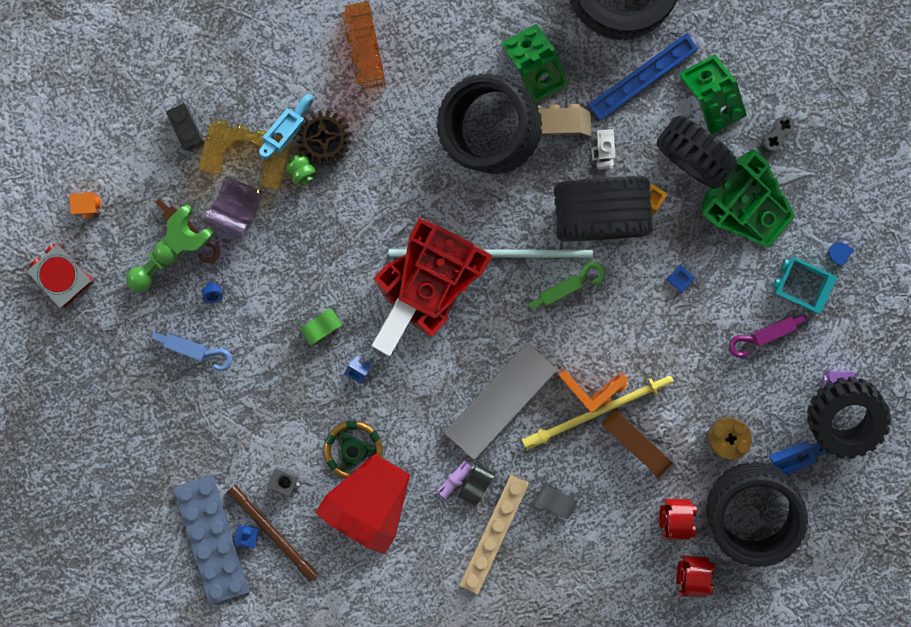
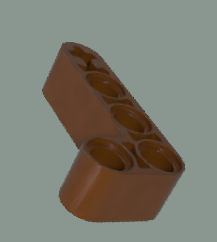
M616 409L602 423L616 439L661 481L675 467L669 458Z

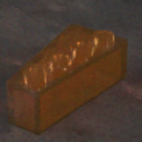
M369 1L345 5V12H342L344 24L349 26V32H346L348 44L353 45L354 52H350L352 64L357 65L358 72H354L356 83L361 84L362 89L386 84Z

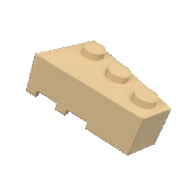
M568 104V108H560V105H548L546 109H540L538 105L542 121L541 136H572L580 134L591 136V112L580 108L579 104Z

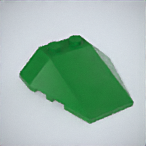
M755 149L737 158V166L719 188H709L706 191L700 212L713 225L766 247H770L795 217L785 195L782 194L778 186L777 179L774 178L770 170L769 163Z

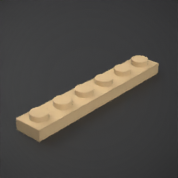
M510 474L459 586L476 594L479 593L529 482Z

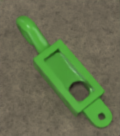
M597 262L586 264L578 277L575 275L539 294L540 298L528 303L529 308L532 309L542 303L546 306L582 288L585 276L591 268L599 271V277L593 280L592 284L597 285L601 283L605 277L604 267Z

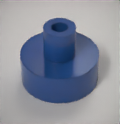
M214 282L207 283V286L201 291L202 299L205 303H217L223 298L222 288L215 285Z

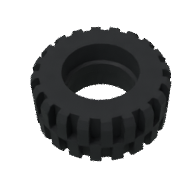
M683 116L674 117L657 139L656 146L672 163L711 189L719 188L737 166V158L727 146L700 125Z
M849 376L847 380L844 377L837 378L836 382H827L825 388L820 387L816 391L818 395L813 396L810 400L812 406H808L807 413L809 416L807 420L810 430L822 449H825L830 455L835 454L838 458L847 456L848 459H854L856 455L862 457L867 455L866 452L870 450L873 452L877 449L876 445L878 443L882 444L884 442V435H888L890 431L888 426L891 424L890 409L881 393L872 383H868L867 380L862 378L857 380L856 377ZM852 405L866 408L865 416L857 426L846 430L831 427L833 418L841 409Z

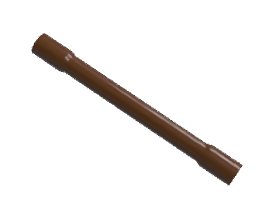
M236 484L226 492L296 565L297 569L309 582L319 574L257 510Z

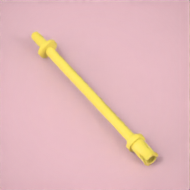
M667 376L656 382H653L650 378L648 380L649 385L613 400L605 407L600 406L592 413L589 411L549 430H542L541 428L537 433L522 438L525 448L528 451L542 443L545 445L551 437L651 392L656 396L658 395L657 390L671 384L673 378Z

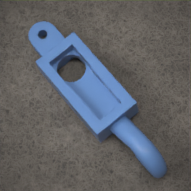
M153 332L151 336L153 339L164 342L163 347L201 361L212 356L224 355L226 363L223 366L216 364L212 366L216 371H225L232 365V356L226 349L208 350V347L171 333L165 336Z

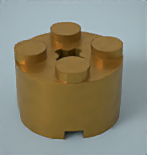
M722 417L717 419L708 430L707 442L715 454L724 459L734 460L742 457L750 450L752 436L744 422L732 417ZM728 434L733 436L730 443L725 440Z

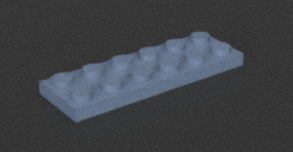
M214 475L175 486L174 491L209 603L213 604L249 593L250 590L236 545H234L235 542Z

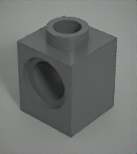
M277 466L267 487L290 497L292 492L297 493L301 482L297 481L299 475ZM282 477L290 479L291 485L289 487H283L280 484Z

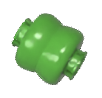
M298 154L293 157L294 159L290 158L288 160L289 164L286 167V171L292 177L295 184L302 183L304 186L309 183L308 181L314 180L312 176L315 175L316 170L310 164L308 157H300Z

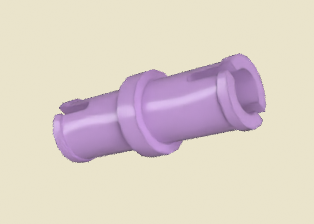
M464 460L454 473L448 475L449 478L437 489V492L447 499L457 486L460 487L463 484L462 481L474 468Z

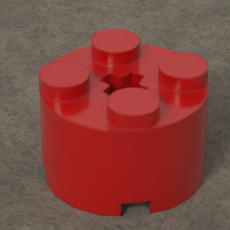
M662 499L664 505H660L659 527L664 528V533H661L663 540H689L691 537H695L696 526L693 525V517H696L697 514L696 505L691 504L689 499Z
M681 555L680 558L683 560L678 561L676 571V584L681 586V590H678L679 596L706 598L708 595L712 596L713 584L711 583V575L715 573L714 563H710L707 556Z

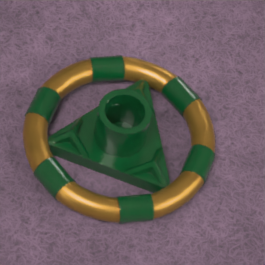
M346 421L337 425L330 431L324 443L326 464L333 473L343 479L353 473L346 472L345 470L375 451L381 457L383 455L382 441L377 432L368 424L360 421ZM346 429H361L368 433L375 447L343 431ZM339 433L342 469L338 467L331 455V446Z

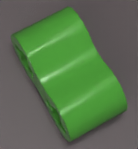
M330 308L299 330L309 345L312 346L343 324L333 309Z

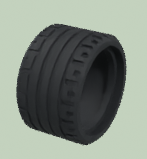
M492 74L471 75L464 78L463 81L457 82L455 86H452L441 102L442 105L439 107L437 115L439 141L443 149L448 152L447 155L465 168L487 174L508 173L527 162L528 158L534 154L535 149L538 147L537 144L540 142L542 134L539 107L527 90L512 81ZM491 92H503L512 100L517 110L518 129L515 138L503 152L496 156L479 158L467 147L463 137L462 125L465 113L471 103L478 97Z
M615 176L557 183L554 187L557 238L561 242L649 236L653 231V222L651 221L652 206L650 202L651 192H649L650 180L645 176Z
M765 462L740 463L736 467H731L729 470L724 471L723 475L719 476L716 482L713 483V488L710 489L707 497V517L714 539L726 556L731 557L733 561L739 562V564H746L749 567H768L769 565L773 566L778 562H783L784 559L789 558L801 546V541L804 540L808 529L806 526L808 524V512L795 483L785 472H781L780 468L771 464L767 465ZM754 486L773 488L781 492L789 502L788 516L782 528L771 537L760 541L740 539L730 533L724 526V513L730 500L742 490Z

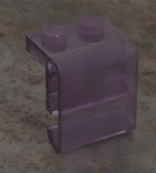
M226 176L218 197L211 207L208 208L204 216L203 223L242 239L255 219L264 192Z

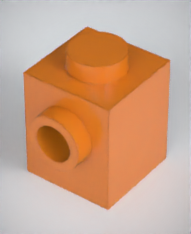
M98 193L69 194L71 215H81V219L94 218V214H99V209H102V200L100 196L98 197Z

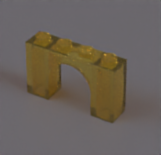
M218 119L216 123L210 122L199 170L221 176L226 154L235 143L251 141L261 148L263 136L267 132L262 130H256V133L248 131L249 127L238 124L236 128L228 126L229 122ZM276 135V138L273 137L272 139L279 143L283 136ZM291 142L280 154L275 152L269 159H264L258 185L278 191L281 190L292 146Z

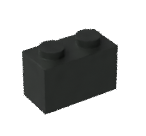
M183 103L165 111L184 150L188 151L205 143L188 105Z

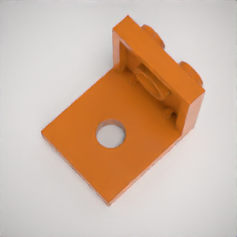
M562 368L556 373L591 413L600 405L605 407L611 402V396L615 392L621 393L627 388L628 385L626 383L629 381L623 373L619 372L589 398L565 369Z

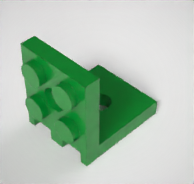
M537 24L528 27L501 43L503 50L518 70L527 92L531 94V98H534L536 103L569 85L555 48ZM548 75L545 80L540 81L542 76Z
M716 55L679 73L683 83L698 100L707 130L711 134L747 116L737 80ZM723 106H726L723 111H720Z

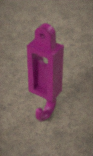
M806 314L795 318L786 317L751 333L752 336L737 335L731 339L729 351L737 358H744L749 354V351L745 350L742 353L736 351L735 344L738 341L761 346L796 330V325L808 320Z

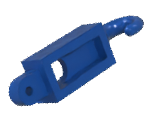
M806 440L769 455L771 463H767V465L771 464L781 469V472H785L788 475L815 464V457L823 455L826 451L817 442L810 445ZM807 453V455L797 459V456Z

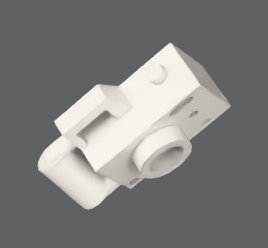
M597 130L595 136L597 146L591 148L592 161L596 160L598 170L612 169L614 165L613 159H615L614 130ZM594 150H597L598 158H594Z

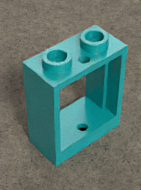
M794 256L785 259L780 268L782 270L780 277H777L773 282L772 288L774 290L772 294L815 314H821L838 277ZM793 265L824 278L812 305L782 292V288Z

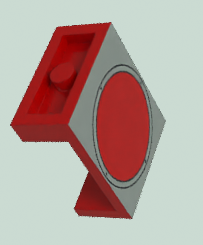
M52 244L45 250V256L41 259H35L29 265L31 268L27 272L59 308H65L90 286L94 280L90 275H86L63 250V245L57 244L55 246Z

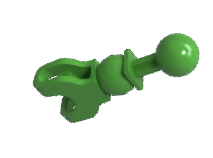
M189 205L181 207L169 218L167 236L156 244L153 252L148 254L151 260L144 267H134L127 273V285L134 292L148 290L153 282L152 275L159 268L162 270L177 261L181 252L197 250L214 236V231L211 228L202 230L200 233H194L189 229L188 219L193 213V209Z

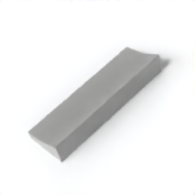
M526 342L445 430L444 434L475 460L557 369Z

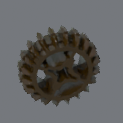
M321 110L318 111L319 117H316L313 112L310 113L312 120L309 121L305 117L304 121L307 125H301V129L304 131L297 132L298 136H302V139L296 140L297 144H304L299 148V151L307 150L303 156L309 157L312 155L310 158L311 163H314L316 158H318V165L320 166L323 160H325L327 166L330 165L329 159L331 158L334 163H337L338 160L335 156L339 155L343 159L344 155L341 151H349L344 145L352 143L351 140L346 139V137L352 135L351 132L344 131L349 128V125L341 126L345 119L342 117L337 121V113H334L331 118L329 110L326 111V116H323ZM325 122L333 123L339 128L340 132H328ZM319 123L318 133L308 137L310 129ZM322 133H325L327 136H330L328 139H326V143H323L322 140H318L320 137H322ZM341 139L337 149L329 153L330 143ZM308 143L320 144L323 154L312 151Z

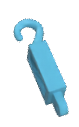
M306 94L301 99L294 112L287 108L263 136V145L259 150V155L262 159H269L275 152L280 154L297 132H299L301 125H304V118L301 115L308 111L314 100L311 94ZM276 134L283 136L279 143L272 139Z

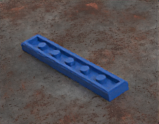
M687 33L589 103L587 105L600 122L698 50L697 46Z

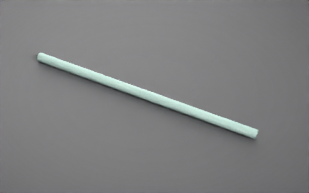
M389 249V258H400L406 255L407 249ZM485 250L492 255V258H593V250Z

